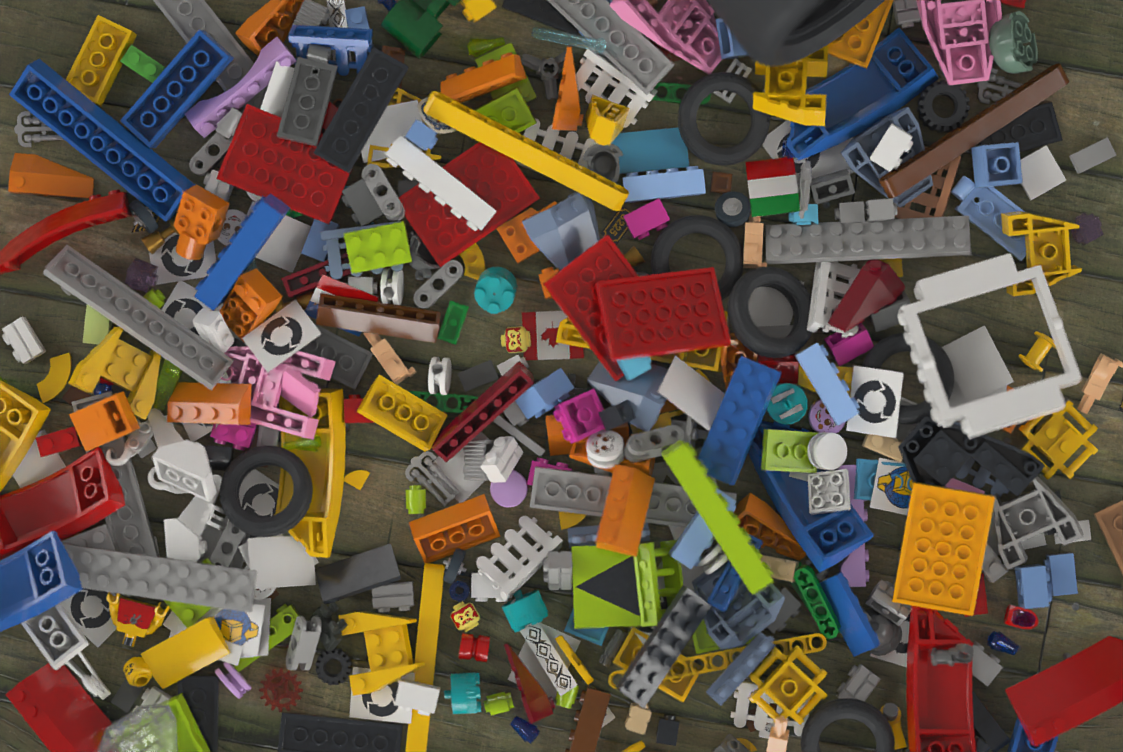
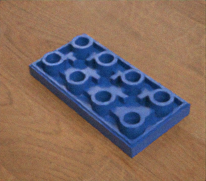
M842 572L820 582L840 623V632L853 657L879 646L878 635L873 631L868 622L867 615L862 611L858 598L853 594L849 582Z

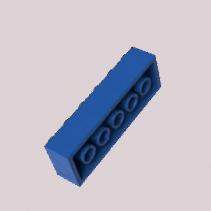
M199 29L120 121L149 148H156L231 63L234 57L206 31Z
M274 195L263 196L252 207L254 213L251 212L249 216H246L240 224L243 228H240L230 238L229 242L232 244H228L218 255L220 260L211 265L206 272L208 275L196 286L197 293L194 297L214 311L225 301L239 276L245 273L290 210L289 206Z
M740 357L698 457L707 470L704 474L729 485H735L782 372L747 357Z

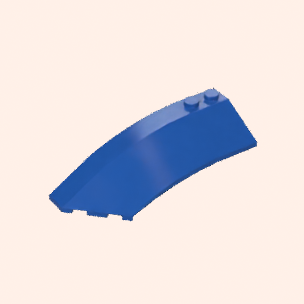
M899 27L876 45L867 69L851 63L836 74L806 90V94L826 95L825 126L802 125L791 121V131L786 146L798 161L837 146L860 134L886 115L897 111L938 80L939 77L934 68Z
M761 421L749 449V456L785 524L814 566L821 572L837 564L873 537V533L851 503L850 510L811 515L809 513L808 481L789 477L790 472L761 470L764 429L810 431L803 428L801 430L789 428L790 425L775 421L774 423ZM817 468V473L829 471Z
M51 531L24 549L0 561V632L47 611L82 590L78 570L55 531Z

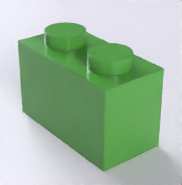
M132 44L120 61L151 83L165 70L163 65Z

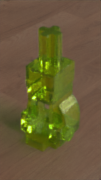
M167 359L164 360L157 381L156 390L158 393L153 404L155 409L163 411L169 395L173 394L183 370Z

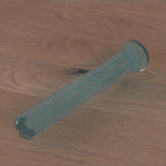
M533 27L531 33L532 37L594 50L597 54H602L606 46L604 38L594 39L540 27Z

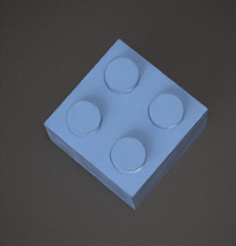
M1019 142L982 145L971 148L975 188L1023 183Z
M562 368L525 391L515 402L527 420L532 416L538 418L570 396L568 392L574 389V386Z
M1041 564L1015 566L1018 606L1024 609L1049 607V602L1052 601L1051 590H1048L1047 581H1050L1049 569H1046Z

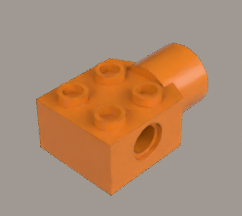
M199 185L185 190L173 225L180 234L175 249L181 257L189 260L201 259L206 245L220 237L230 203Z
M556 201L539 211L529 208L496 228L517 264L541 251L530 240L522 221L556 205Z

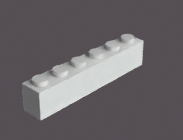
M401 135L386 152L385 155L388 157L386 161L395 168L400 166L404 170L402 174L411 181L413 178L419 181L420 184L418 186L426 193L429 191L433 192L436 195L434 198L443 206L448 204L452 208L450 212L459 219L461 216L467 219L468 222L466 224L474 231L477 229L482 231L496 213L495 209Z

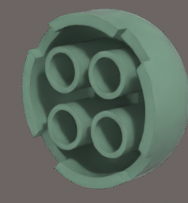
M1021 11L1002 15V19L995 22L989 32V48L994 56L993 60L1003 71L1012 74L1033 70V63H1037L1038 59L1035 33L1031 34L1027 25L1029 19ZM1031 42V47L1029 45L1024 46L1023 43Z

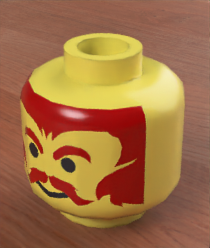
M523 326L508 327L505 330V335H501V345L506 347L508 353L526 352L527 348L531 346L530 332L526 331Z
M462 601L453 606L454 611L450 614V617L458 630L467 632L479 625L480 615L472 603L465 604Z

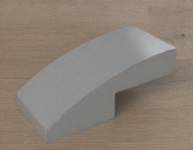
M1107 137L1070 155L1069 158L1077 174L1116 156V153Z

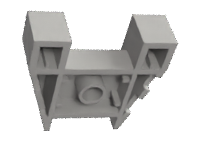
M1038 476L1033 479L1036 486L1035 490L1003 504L998 493L994 494L993 507L998 549L1007 570L1027 561V554L1021 544L1024 540L1054 527L1063 546L1082 538L1084 534L1075 514Z

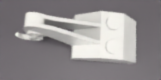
M157 408L151 409L147 416L148 420L140 423V428L132 432L125 442L123 455L119 459L111 458V450H108L106 453L108 463L114 466L123 465L132 456L140 453L151 437L154 436L158 449L152 458L159 480L209 502L216 494L205 448L198 442L193 443L189 440H183Z
M155 467L149 471L148 482L151 487L175 494L189 493L166 482L155 481ZM212 475L216 494L210 502L195 496L178 518L164 520L167 558L198 563L204 558L205 552L208 551L207 540H203V532L207 524L200 520L206 517L203 513L205 510H209L207 504L215 505L222 481L220 475Z
M60 603L21 623L54 669L57 670L66 663L82 679L85 687L95 696L99 695L104 700L111 694L82 652L89 645L84 633ZM78 654L92 675H86L71 658Z

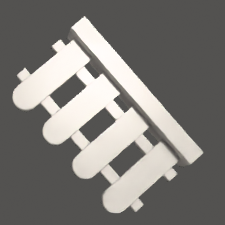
M591 45L584 53L587 59L583 57L580 60L582 66L576 73L578 91L583 88L588 92L585 97L587 103H590L592 95L620 104L625 95L632 100L627 106L630 109L623 128L628 127L630 123L634 125L637 122L635 116L641 107L646 108L649 104L646 100L650 102L658 91L653 88L646 95L597 47ZM594 72L599 77L591 87L585 82L591 73ZM610 83L615 89L610 97L606 98L602 93Z
M536 119V124L525 129V137L535 141L537 135L544 137L542 145L551 150L554 149L556 142L562 143L563 147L560 155L570 160L575 148L582 150L578 164L588 168V163L586 160H583V156L590 146L597 144L594 139H587L584 145L577 142L578 134L571 131L564 138L558 136L559 130L552 129V125L548 127L546 132L539 129L540 121ZM513 159L517 165H519V166H521V167H524V168H527V169H530V170H533V171H536V170H534V169H532V168H530V167H528V166H526V165H524V164H522V163L516 161L515 159Z
M838 261L816 262L807 331L815 333L819 327H822L824 332L829 330L842 333L844 338H847L848 335L853 336L858 331V326H855L845 333L828 324L831 312H834L841 300L833 298L834 294L844 297L860 272V269H857V265L852 264L850 267L840 264ZM836 276L849 280V284L836 281Z
M528 516L520 517L518 524L521 530L518 533L513 529L507 530L505 532L507 543L504 546L500 543L492 544L490 551L493 557L490 560L485 556L477 559L478 573L481 576L485 574L491 579L496 590L498 588L501 589L500 597L505 601L543 566V559H547L549 551H558L562 547L563 540L558 535L552 539V533L550 531L544 532L536 524L538 520L535 517L532 519ZM527 533L537 543L531 546L522 536ZM511 547L515 548L522 555L519 560L508 551ZM497 560L509 569L505 574L494 565ZM528 560L529 563L524 566L523 564ZM514 574L515 576L510 580L509 577Z
M746 678L737 688L738 692L734 691V698H737L735 712L731 711L730 717L734 718V724L738 728L744 727L746 720L754 721L755 729L761 731L765 729L766 723H773V719L768 717V714L758 705L756 706L755 715L748 714L750 701L748 697L751 695V692L758 688L750 678ZM814 691V692L809 696V698L797 709L796 713H798V712L809 702V700L816 694L815 691ZM766 693L760 696L768 704L775 703ZM777 705L776 711L780 714L783 709ZM809 713L803 719L804 722L801 725L795 720H788L787 726H793L794 733L797 736H801Z

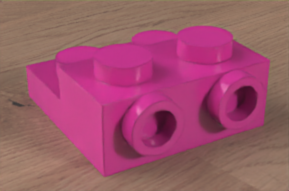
M595 389L554 406L556 409L554 416L564 427L562 434L567 441L570 440L571 444L605 429L598 413L604 409Z
M250 422V425L219 424L217 427L214 424L210 437L214 438L213 442L222 445H225L226 442L233 443V448L244 451L245 447L251 448L257 424Z

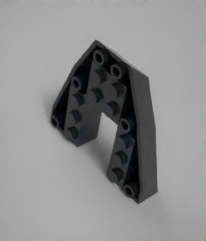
M926 416L898 446L912 482L948 488L946 484L971 457L1017 497L1045 467L1043 462L1024 450L985 434L968 438L967 433L963 432L960 425L952 424L949 427L943 428L942 425L938 426L937 421H934L933 418Z

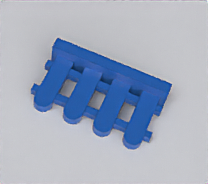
M293 25L288 37L292 48H296L297 58L303 57L307 59L310 44L322 45L335 50L336 60L329 59L328 64L338 65L337 72L342 76H346L350 68L357 69V73L361 70L369 52L372 50L370 43L373 32L372 29ZM349 51H355L356 62L349 60Z

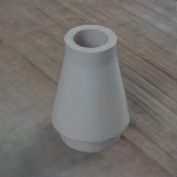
M232 107L216 124L217 128L215 130L229 139L231 135H234L242 113Z

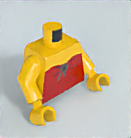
M108 592L107 595L112 622L117 626V631L125 633L122 644L134 647L137 636L144 638L147 635H152L162 626L165 615L170 609L169 606L166 609H162L160 606L161 602L156 606L131 598L120 597V593L113 596L111 592Z

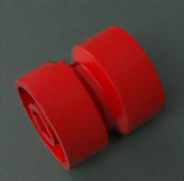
M462 633L459 659L470 660L474 657L476 661L487 662L490 636L479 635L475 638L473 634Z

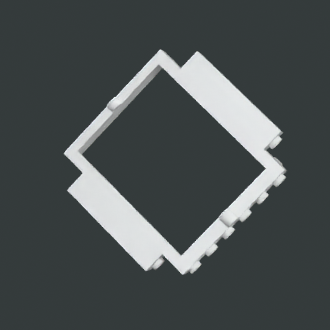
M1009 253L917 282L914 293L917 300L920 299V301L902 306L897 316L900 325H904L906 331L904 333L905 341L908 345H911L913 351L911 352V358L913 363H917L919 371H917L918 378L921 383H924L926 388L924 395L927 402L931 403L933 408L931 409V415L933 420L937 421L938 426L942 425L943 428L951 426L954 421L962 419V430L964 433H967L968 438L1060 411L1066 406L1060 389L1076 385L1082 378L1041 265L1017 272L1012 255ZM1031 279L1065 374L950 408L917 313Z

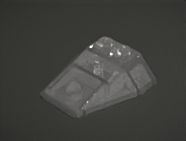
M169 705L140 706L106 728L98 752H178L176 719Z

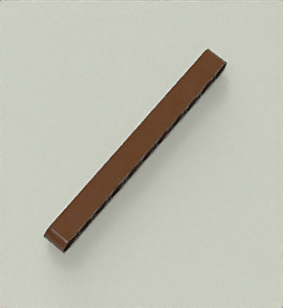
M1057 63L1045 69L899 165L897 169H893L881 177L879 182L888 198L891 199L899 196L1069 83V79L1061 64Z

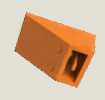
M255 268L239 276L219 312L227 326L245 343L242 338L260 326L270 316L283 296Z
M124 391L69 414L85 451H89L140 428Z

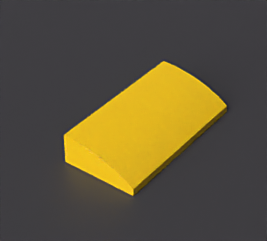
M98 15L66 81L92 102L102 107L123 64L120 61L131 44H133L137 34Z
M381 375L377 376L357 410L361 415L423 451L431 449L447 417V414Z
M213 616L203 619L141 653V656L151 669V674L162 689H165L230 654V651Z
M632 627L612 661L613 664L622 669H628L643 646V643L635 633L646 640L649 637L635 627ZM680 654L677 659H682V658H687V657H685V656H683L682 654ZM693 661V668L697 671L701 670L702 666ZM675 663L673 665V672L678 675L681 674L683 671L682 665ZM699 674L662 681L657 689L683 703Z

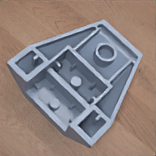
M909 107L886 115L855 136L840 152L851 170L887 198L888 196L881 186L879 179L889 173V171L870 160V157L892 123L913 136L911 141L914 143L908 152L903 151L900 158L903 160L900 165L925 149L919 123ZM931 175L893 198V203H896L901 208L933 186Z
M577 191L549 209L536 213L522 221L530 240L559 271L600 240L594 204L589 197Z
M651 360V363H649L651 369L631 380H627L623 376L618 381H614L599 361L587 382L612 406L628 400L635 419L629 422L646 432L651 431L659 418L661 408L667 400L658 390L670 368V364Z
M729 560L713 573L706 574L704 572L692 581L695 593L705 602H707ZM742 581L725 613L711 607L704 617L708 634L720 649L743 646L775 621L785 597L773 583L752 595Z

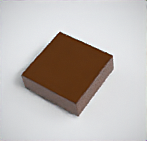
M712 172L710 192L722 194L731 192L733 174Z

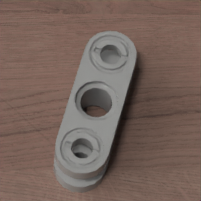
M217 132L191 158L189 163L191 171L198 176H206L207 173H210L225 158L234 135L231 136V139L227 140L225 136ZM211 147H219L220 152L217 156L210 155ZM203 162V167L198 168V164Z
M376 164L365 166L362 171V177L381 211L389 221H400L405 215V209L385 174ZM382 190H388L386 195L379 196Z
M451 260L444 264L415 292V304L422 309H427L438 301L462 278L464 269L461 263ZM452 267L457 268L455 274L450 273ZM437 279L444 281L445 285L441 290H436L433 287V283ZM422 295H427L428 299L426 302L421 301Z
M670 425L635 434L629 438L624 448V456L631 462H639L662 456L660 452L680 439L683 441L684 431L679 426Z
M231 522L226 525L209 559L214 565L218 562L221 566L230 567L239 550L238 547L241 546L247 534L241 530L239 533H235V526ZM225 542H229L232 545L231 553L223 551L222 547Z
M304 616L296 618L286 654V667L288 670H296L298 664L301 670H310L321 632V620L319 617L313 616L311 621H306Z

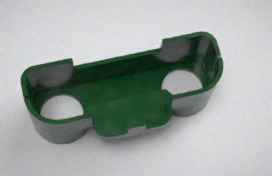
M399 0L381 23V27L420 60L442 35L439 30L443 25L437 20L438 17L450 4L456 7L461 0Z

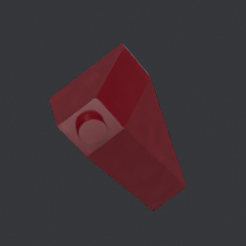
M879 259L868 260L830 317L828 324L846 333L862 323L867 316L872 313H878L880 308L887 304L894 303L905 290L904 283L889 264Z
M508 642L504 643L512 671L515 674L517 687L522 694L521 699L530 724L552 715L553 709L556 708L553 697H548L547 692Z

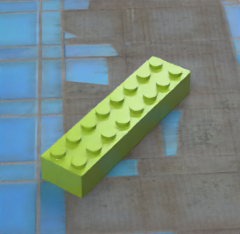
M680 439L660 452L752 595L772 583L773 580L770 576L773 575V572L765 561H760L762 555L754 544H749V541H751L750 536L743 527H738V524H740L739 519L732 510H727L728 502L721 493L717 494L715 491L719 488L710 476L706 477L704 474L707 470L699 459L695 460L693 457L696 455V452L688 441L684 443Z

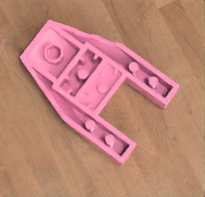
M613 0L609 4L622 20L708 75L714 71L722 60L716 19L713 15L715 11L708 4L707 0H668L659 13L646 0Z
M916 0L922 27L948 85L989 80L994 58L989 48V32L992 25L1002 19L1001 1L969 0L941 4V0Z
M248 346L230 347L224 354L234 361L226 371L229 378L225 379L222 377L221 379L224 381L230 380L233 384H252L250 422L300 437L314 439L319 420L277 408L282 391L283 373L289 366L300 373L330 381L335 361L297 351L267 373Z

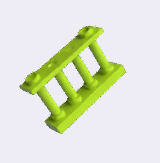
M677 540L660 542L661 548L654 549L653 543L639 544L637 556H634L642 627L657 625L667 610H661L660 597H666L668 608L683 586L681 562L669 554ZM662 556L663 568L656 569L655 557ZM664 576L665 588L659 589L657 577Z

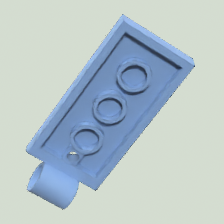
M962 176L951 190V193L962 201L959 206L955 207V210L963 216H969L971 223L1018 260L1022 261L1026 256L1025 234L1015 236L1003 234L1001 213L1023 210L994 187L975 188L973 181L966 176ZM975 197L979 199L978 203L974 201Z

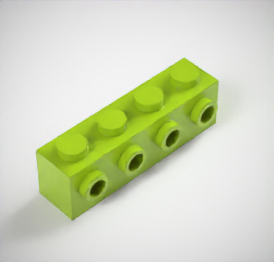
M284 604L276 610L278 613L272 619L270 617L268 651L292 634L296 618L300 616L293 604L290 606ZM261 656L240 658L238 666H233L240 672Z

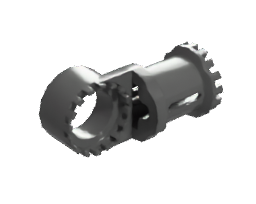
M964 643L958 644L956 648H949V650L933 648L931 651V656H933L931 658L932 665L949 664V666H954L955 663H970L973 658L974 649L972 646Z

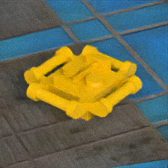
M1070 400L1065 402L1066 406L1062 410L1050 413L1051 416L1034 434L1030 430L1044 416L1030 419L1025 425H1021L1018 428L1028 439L1020 449L1032 454L1043 462L1030 450L1034 446L1052 464L1049 468L1043 462L1045 467L1041 472L1047 480L1058 469L1068 479H1071L1074 476L1073 473L1092 454L1095 455L1098 452V449L1087 440L1096 432L1098 427L1087 421L1073 407V403ZM1065 412H1068L1086 430L1083 434L1062 416ZM1083 445L1086 449L1067 468L1064 463Z
M798 645L791 650L787 657L778 648L774 647L771 650L772 653L753 673L751 672L748 675L758 686L748 699L752 703L755 702L773 719V723H775L776 717L785 716L784 719H787L790 716L801 725L804 722L803 719L820 700H824L828 696L817 686L827 675V672L812 662ZM779 658L782 662L762 682L759 678ZM796 658L815 674L812 680L793 663ZM815 691L816 694L809 700V702H808L798 713H796V710H797V709L809 698V696ZM763 693H766L783 709L780 714L760 697Z

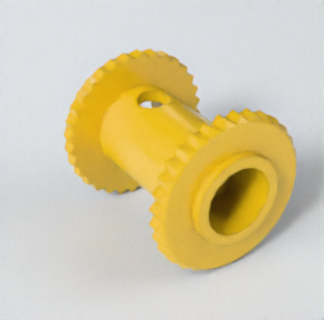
M1035 331L1034 334L1038 339L1026 356L1019 354V358L1028 367L1042 372L1043 369L1039 366L1051 347L1056 349L1054 340L1049 336Z

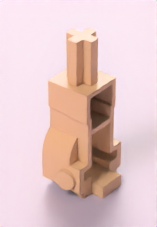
M752 213L749 216L748 222H745L743 268L767 267V263H762L764 223H760L761 216L752 217Z
M363 333L372 345L370 350L395 384L398 385L407 377L411 378L416 373L413 367L410 369L406 367L385 338L382 340L379 334Z
M1102 353L1099 355L1091 374L1081 390L1085 394L1077 410L1088 414L1095 399H1101L1118 366L1123 368L1122 361L1117 358L1114 360Z
M785 716L776 717L775 726H772L767 752H786L790 730H787L788 719H784Z

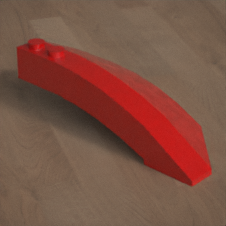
M117 189L108 192L109 195L101 197V194L90 196L88 201L62 209L27 228L0 251V274L20 270V265L35 254L71 234L96 225L132 217L128 207L127 193Z
M96 447L70 465L35 483L0 496V561L24 549L51 531H55L62 541L96 524L126 505L122 487L100 447Z
M911 605L906 678L909 752H976L972 700V661L970 663L965 662V664L955 663L954 666H949V664L933 666L931 658H933L931 651L933 648L949 650V648H956L958 644L962 643L973 647L974 643L970 639H966L959 632V629L948 619L941 616L937 610Z
M1108 635L1106 638L1069 658L1004 689L1031 745L1038 746L1123 702V640Z
M48 663L5 694L50 752H114L105 734V731L114 724L94 702L65 664L56 670Z

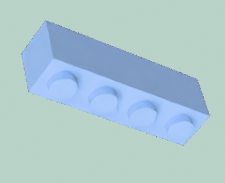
M698 166L686 167L687 171H678V168L666 169V173L659 174L658 170L647 171L646 175L638 176V172L627 173L626 177L622 178L623 187L629 191L625 203L656 200L658 198L668 199L705 195L703 169H698Z
M815 343L796 354L795 357L833 421L839 426L859 414L857 409L860 407L854 397H849L847 393L849 388L845 381H840L836 375L839 371L833 362L829 363L827 360L828 352L825 347Z
M715 490L717 494L721 493L728 502L727 510L734 512L736 501L721 490ZM698 511L669 552L670 556L690 569L700 563L702 552L704 549L708 550L714 541L712 539L714 535Z

